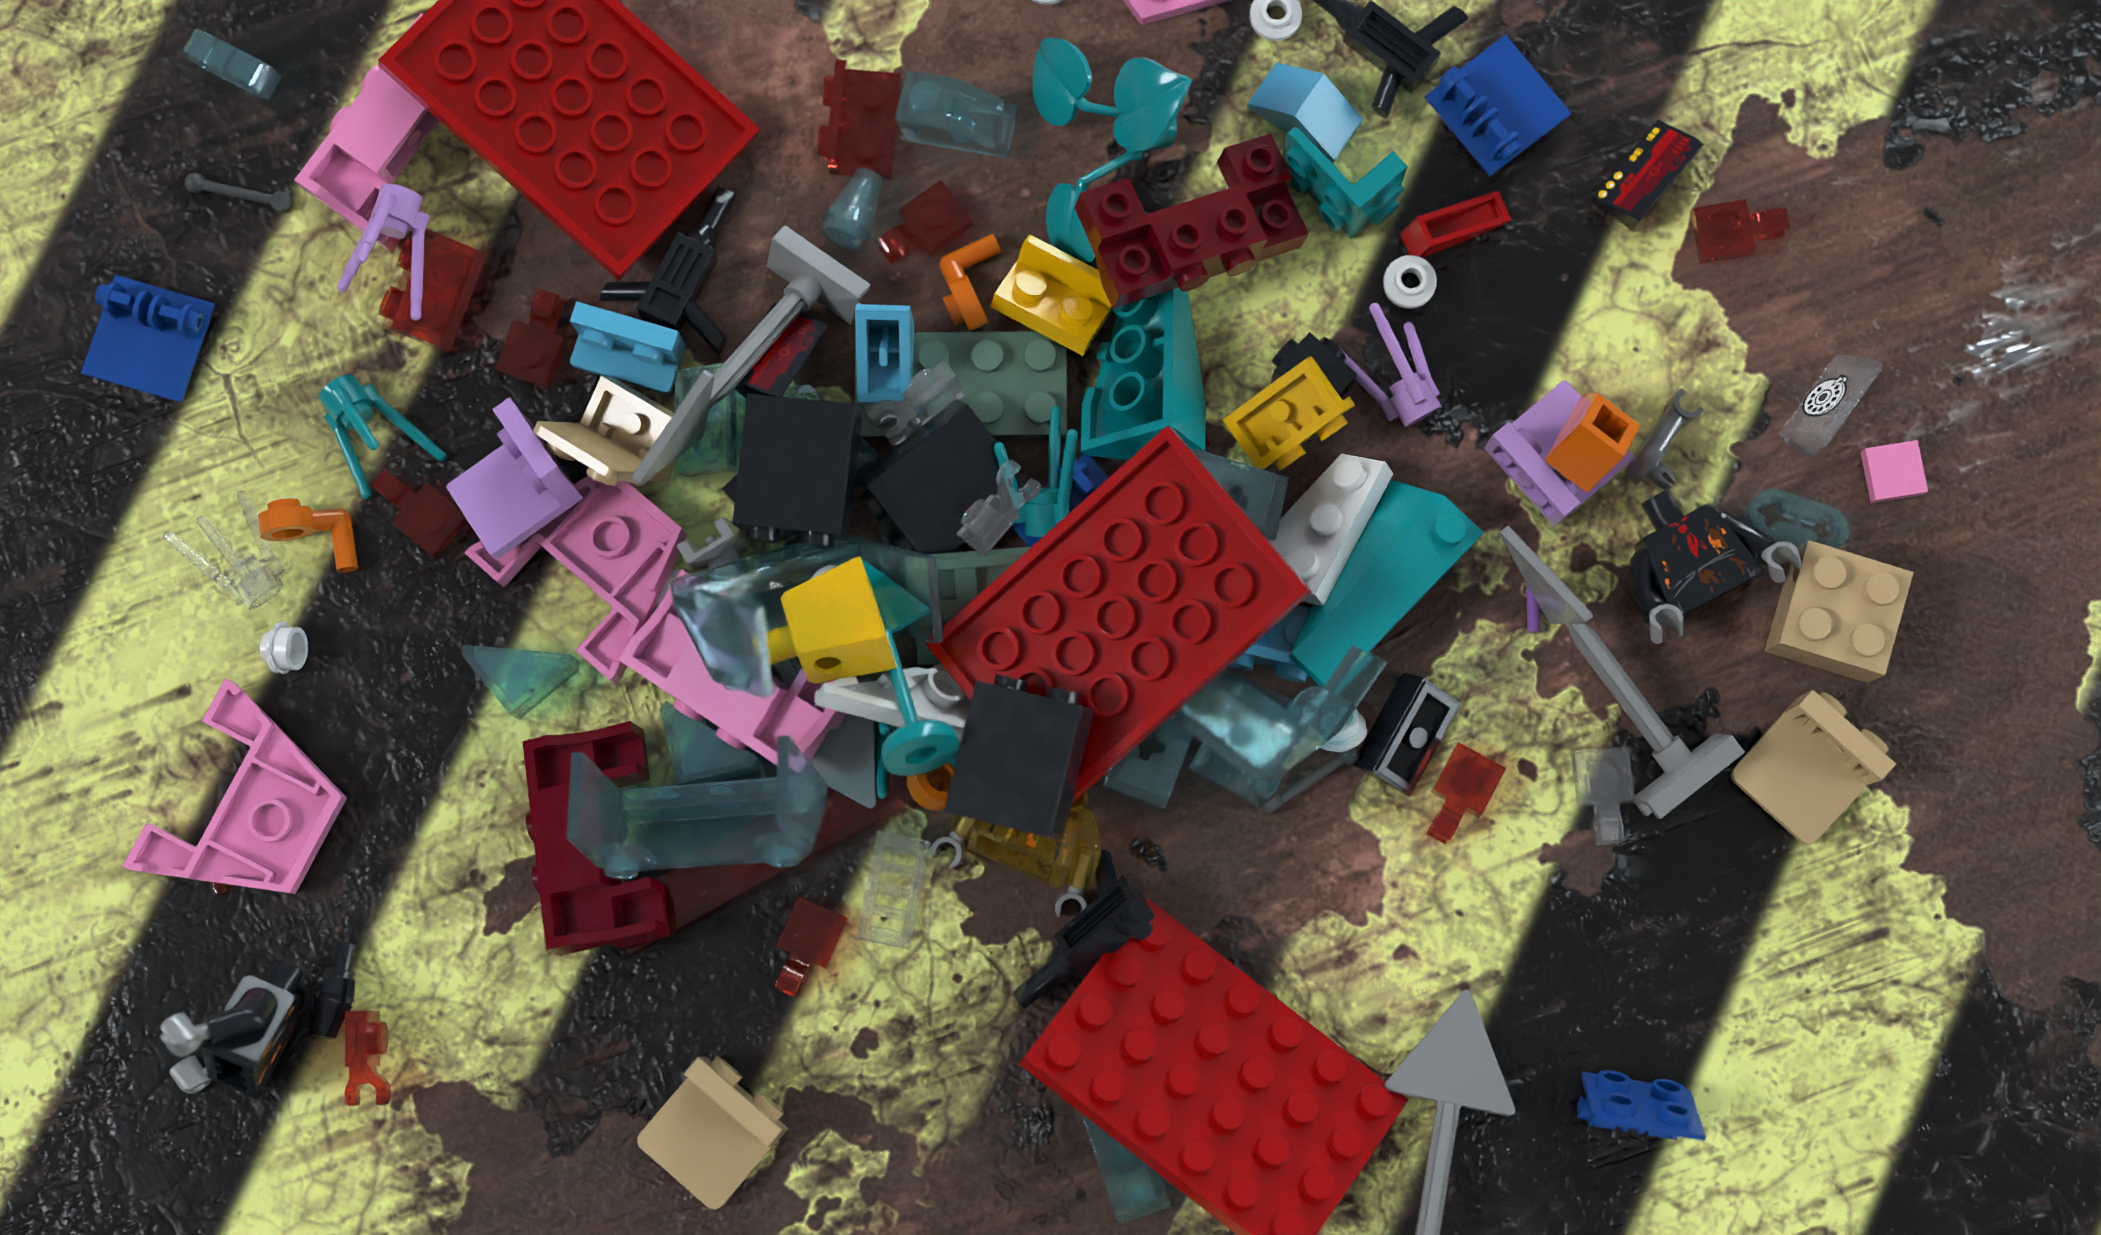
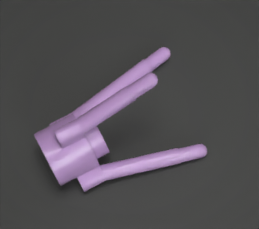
M395 184L381 185L370 220L337 285V289L340 292H345L348 289L360 265L366 262L380 233L401 239L405 238L407 231H413L410 316L415 321L421 318L424 236L430 218L428 214L419 211L422 197L418 193Z
M1374 302L1369 307L1370 312L1402 377L1400 381L1389 387L1393 397L1390 399L1343 351L1346 356L1344 363L1357 373L1355 380L1381 406L1389 422L1400 417L1406 428L1433 414L1442 407L1437 399L1440 392L1431 378L1413 323L1406 322L1404 324V331L1417 370L1415 373L1412 372L1379 304Z

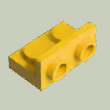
M1028 235L1023 242L1016 263L994 293L990 305L991 308L1082 356L1091 345L1112 310V306L1102 287L1098 269L1032 235Z
M1310 356L1222 420L1258 472L1272 464H1275L1278 470L1281 471L1306 453L1301 444L1310 437L1317 434L1320 440L1323 441L1348 424L1343 414L1353 408L1355 404L1350 397L1344 400L1341 399L1313 357Z

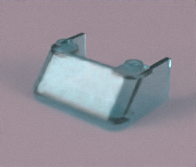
M849 535L848 541L834 539L833 548L804 546L799 542L682 575L670 582L673 606L711 679L723 684L726 690H742L762 698L773 695L767 631L788 625L781 597L784 592L813 578L819 569L827 565L839 566L861 556L862 559L933 610L895 632L892 636L903 634L934 644L943 641L936 557Z
M1353 645L1324 687L1312 686L1304 689L1296 696L1287 710L1227 667L1170 718L1245 775L1258 780L1272 781L1283 776L1340 732L1387 664V661L1376 654Z
M778 736L777 777L619 790L583 752L572 753L567 839L596 866L605 869L606 876L617 879L634 878L638 876V871L755 862H766L775 867H792L798 865L800 858L810 855L827 809L828 784L790 736Z

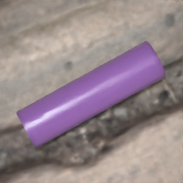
M1526 584L1527 632L1539 633L1541 632L1540 607Z

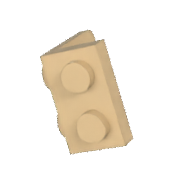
M613 376L600 377L580 423L537 421L533 430L534 434L547 441L545 448L549 452L566 460L574 461L577 459L588 466L586 473L590 477L610 486H616L618 481H627L638 486H644L646 482H669L679 460L678 457L642 485L637 484L631 479L633 473L674 413Z
M1814 690L1798 696L1731 770L1732 781L1799 842L1806 845L1817 842L1867 785L1883 780L1896 765L1886 755L1889 749L1878 736L1867 729H1862L1860 732L1845 718L1847 711L1839 701L1825 692L1818 694Z
M716 1056L713 1061L707 1057H698L684 1073L687 1079L640 1132L637 1143L647 1155L710 1209H718L727 1202L788 1130V1127L779 1120L784 1113L770 1099L760 1092L753 1098L737 1084L742 1076L719 1056Z

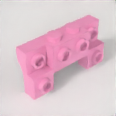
M420 13L410 28L423 16L422 13ZM375 65L366 74L361 85L362 91L350 107H343L335 115L330 125V133L294 179L304 191L342 216L361 233L364 232L370 220L381 185L393 184L439 123L436 117L386 74L379 65ZM380 233L376 243L391 253L401 239Z
M681 569L660 605L647 622L631 637L618 660L675 697L676 700L673 707L682 714L699 722L705 717L717 725L719 728L715 734L729 745L740 750H744L747 745L789 774L802 776L830 729L838 730L847 715L844 712L815 705V693L821 688L823 683H833L836 680L818 684L810 683L803 668H801L792 685L789 686L714 637L735 600L696 573ZM856 678L859 683H864L860 679Z

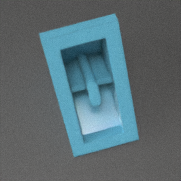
M1276 63L1247 104V108L1286 133L1294 127L1299 128L1332 163L1338 158L1363 120L1324 73Z
M856 304L858 402L911 404L914 321L911 307L902 305Z

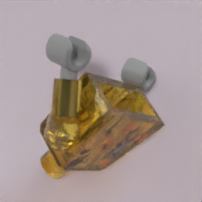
M1085 791L1071 805L1063 839L1048 838L955 814L949 823V828L952 831L949 836L941 837L932 844L931 856L936 858L941 852L942 846L949 842L956 849V857L951 862L949 869L960 866L965 861L967 849L1056 889L1061 890L1064 882L1069 885L1068 890L1059 894L1055 901V912L1059 918L1061 905L1066 899L1078 900L1081 903L1080 912L1087 907L1083 894L1085 890L1090 889L1092 886L1102 846L1096 816L1086 808L1089 793ZM965 839H969L967 848L964 843Z

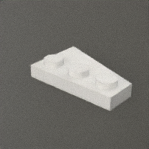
M1341 453L1265 535L1312 591L1303 602L1320 606L1325 605L1393 476V472L1386 462Z

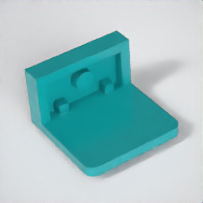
M1294 127L1286 134L1282 157L1293 178L1289 185L1300 194L1307 191L1320 205L1317 207L1320 217L1334 231L1338 232L1342 229L1352 239L1370 222L1375 226L1382 224L1398 208L1399 203L1396 199L1404 191L1402 182L1408 166L1394 151L1356 184L1352 185L1299 128Z

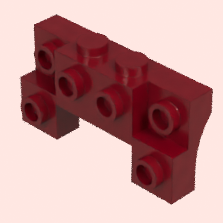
M1271 133L1223 149L1217 165L1228 189L1149 214L1145 213L1129 178L1080 192L1074 209L1091 244L1099 269L1102 287L1113 309L1179 288L1182 292L1190 291L1203 285L1208 281L1209 277L1225 272L1228 276H1236L1251 269L1256 262L1302 247L1309 232L1287 189L1293 178Z
M628 721L586 732L545 735L522 741L530 811L526 814V828L531 840L534 842L536 863L532 865L531 875L534 887L540 894L546 951L557 956H564L610 944L617 948H623L669 937L670 932L663 883L652 877H647L622 884L610 791L650 780L644 729Z

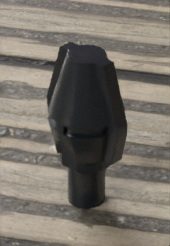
M336 941L330 967L324 968L323 974H320L311 992L313 996L310 997V1036L330 1040L336 1039L344 1020L351 1011V1004L354 1002L355 980H353L355 973L351 972L358 946Z

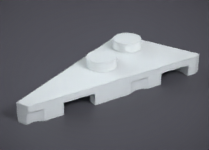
M936 664L930 669L920 667L903 669L918 720H939L948 723L955 730L959 743H961L971 703L970 699L942 664ZM889 671L883 672L878 681L859 683L855 676L839 678L833 683H823L821 688L815 693V705L897 727L905 725Z

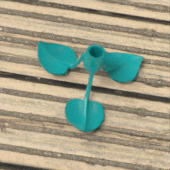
M1049 37L1040 42V48L1036 52L1033 67V96L1041 116L1055 126L1071 124L1076 118L1078 107L1084 112L1116 117L1117 119L1113 127L1115 140L1120 146L1127 149V152L1079 178L1076 188L1069 183L1056 185L1047 204L1046 227L1051 245L1092 267L1096 262V258L1074 209L1080 192L1087 191L1092 182L1130 161L1141 160L1143 151L1169 148L1176 139V117L1192 80L1187 76L1167 69L1152 59L1145 57L1133 58L1124 63L1116 78L1114 86L1116 107L1091 103L1084 98L1092 82L1091 69L1085 56L1069 41L1062 38Z

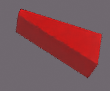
M1495 191L1418 216L1400 232V236L1409 255L1425 258L1505 225L1511 221V218L1499 192Z

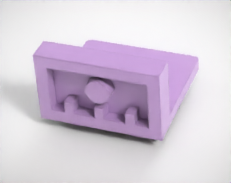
M1567 381L1560 382L1512 424L1507 422L1492 435L1484 447L1554 528L1634 459L1633 454L1627 450L1625 456L1588 493L1571 480L1563 477L1555 468L1544 461L1581 397Z
M510 397L492 409L504 426L497 433L503 445L447 485V490L488 553L494 559L502 557L583 499L555 456L545 448L546 443L544 440L533 433L535 427Z

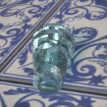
M857 168L851 180L822 216L824 222L822 234L826 239L848 250H858L863 242L870 240L879 194L884 184L883 179L878 174L865 168Z

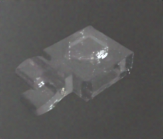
M943 360L936 367L926 368L913 377L908 385V389L902 393L903 401H881L871 408L868 415L875 426L881 424L883 420L889 417L897 419L896 425L885 433L889 443L895 446L903 442L908 437L910 431L919 423L924 425L956 398L960 400L964 397L965 392L958 376Z
M1013 460L1004 463L997 473V494L995 496L990 494L986 500L979 499L973 503L961 519V524L964 526L956 534L983 557L1020 516L1016 512L1026 502L1034 499L1041 489V484L1033 478L1027 481L1023 488L1013 489L1011 484L1012 478L1021 468Z
M1627 746L1574 751L1571 754L1577 807L1594 806L1596 845L1618 844L1619 840L1624 839L1619 804L1635 801L1629 748Z

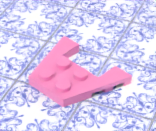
M588 475L574 484L583 499L499 559H494L481 541L470 546L465 551V554L502 587H505L532 556L543 547L612 607V610L575 651L616 686L627 668V665L618 659L631 637L650 618L680 551L676 545L683 542L688 534L627 481H618L616 486H610Z
M225 678L202 722L250 746L240 768L197 846L154 824L146 823L123 867L139 872L296 894L347 797L238 684Z

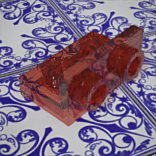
M836 59L834 75H825L823 86V106L831 107L829 126L820 125L818 134V157H826L830 175L892 180L902 82L901 73L849 69L847 60Z
M426 229L424 236L421 318L415 321L410 316L412 238L408 237L397 260V266L403 269L396 288L393 286L388 287L379 307L378 315L385 317L381 331L388 334L397 332L445 353L451 351L487 254L435 231Z

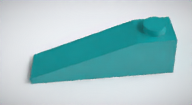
M1179 288L1114 309L1112 308L1117 317L1109 343L1101 342L1097 359L1102 362L1098 378L1094 388L1087 387L1082 403L1081 452L1087 456L1129 460L1167 425L1176 431L1194 454L1205 452L1206 402L1188 291L1182 292Z
M1390 479L1325 605L1312 604L1289 657L1329 694L1467 553L1484 532L1444 495Z

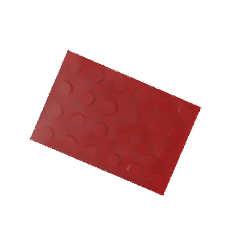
M438 0L378 59L379 67L618 281L750 145L760 132V128L618 0Z
M1167 425L926 641L925 644L970 701L976 681L993 684L995 675L998 674L1027 681L1026 693L1046 697L1048 687L1081 694L1078 705L1095 709L1073 803L1307 598L1312 591L1176 431Z
M1147 898L1146 901L1156 916L1150 921L1153 926L1151 935L1143 940L1131 938L1116 952L1103 954L1026 1053L1019 1065L1236 1235H1317L1404 1108L1408 1099L1402 1094L1389 1092L1384 1087L1385 1081Z

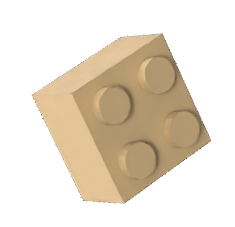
M1806 541L1797 548L1802 568L1798 569L1794 564L1789 563L1786 580L1782 587L1765 652L1865 683L1884 676L1914 572L1817 542Z

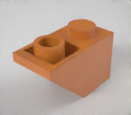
M1598 392L1584 393L1576 403L1544 461L1555 468L1563 477L1571 480L1588 493L1625 456L1641 425Z

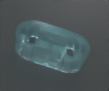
M194 29L182 50L184 56L203 69L266 100L270 99L282 78L276 70L259 59L198 29Z
M1768 489L1760 492L1748 502L1744 510V521L1755 526L1776 542H1790L1797 548L1808 540L1816 542L1817 533L1800 527L1801 523L1814 526L1822 519L1828 521L1827 530L1834 533V538H1828L1822 544L1836 549L1841 548L1845 544L1849 535V525L1841 511L1783 490ZM1770 502H1773L1777 505L1776 513L1792 521L1791 523L1777 521L1771 527L1764 525L1765 516L1758 513V509H1763Z

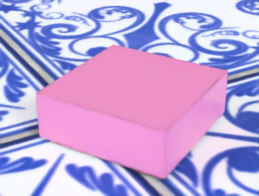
M1918 440L1865 448L1860 452L1871 503L1921 496L1928 492Z

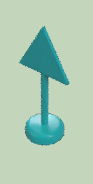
M862 559L897 668L889 670L905 722L904 726L891 733L882 744V761L886 770L899 776L927 773L945 765L955 757L959 751V740L955 730L946 722L918 720L892 634L933 610Z

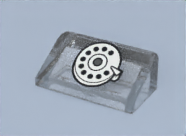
M1846 354L1834 357L1779 432L1780 439L1806 458H1813L1827 446L1883 369L1881 367L1882 363L1877 359Z

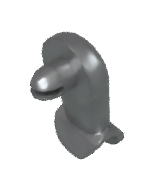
M1683 388L1668 400L1664 407L1663 416L1628 467V478L1635 485L1645 476L1661 489H1670L1669 483L1675 484L1673 472L1661 459L1669 452L1667 447L1679 429L1690 424L1704 411L1701 406L1695 412H1686L1681 408L1679 400L1686 393Z

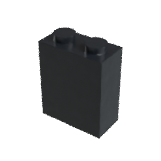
M747 394L732 524L737 528L747 531L746 539L757 542L779 543L780 534L801 536V545L817 548H833L834 539L848 541L862 422V411L858 406L853 403Z
M957 398L857 477V480L866 490L859 496L860 500L878 522L887 517L898 532L891 537V540L908 561L909 556L953 552L1012 505L994 451V445L997 442L971 407ZM1010 461L1021 496H1023L1031 488Z
M996 674L993 684L976 681L944 812L1048 838L1063 839L1095 709L1078 705L1081 694L1048 687L1046 697L1026 693L1027 681Z

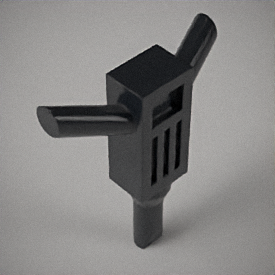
M1312 0L1335 18L1340 28L1345 32L1342 42L1383 72L1372 108L1378 115L1386 119L1389 117L1399 85L1413 94L1438 63L1441 52L1431 45L1468 20V16L1464 11L1456 6H1452L1414 33L1372 0L1365 7L1360 3L1349 0Z
M718 186L699 223L691 228L686 235L677 232L651 281L608 282L601 292L600 301H640L637 310L641 320L679 332L685 321H687L719 355L725 346L727 336L699 307L696 300L718 261L716 249H714L716 233L734 202L736 194Z
M1104 849L1096 851L1091 861L1099 897L1054 935L1058 945L1052 950L1047 962L1013 992L1017 1002L1024 1009L1036 1001L1060 979L1074 975L1077 971L1086 977L1103 954L1116 952L1131 938L1143 940L1151 935L1153 926L1150 921L1156 916L1143 894L1124 876L1117 880L1112 856L1109 851Z

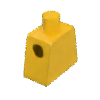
M861 556L853 558L784 592L781 602L788 625L758 634L760 647L768 666L798 656L808 682L814 684L897 668L874 591Z

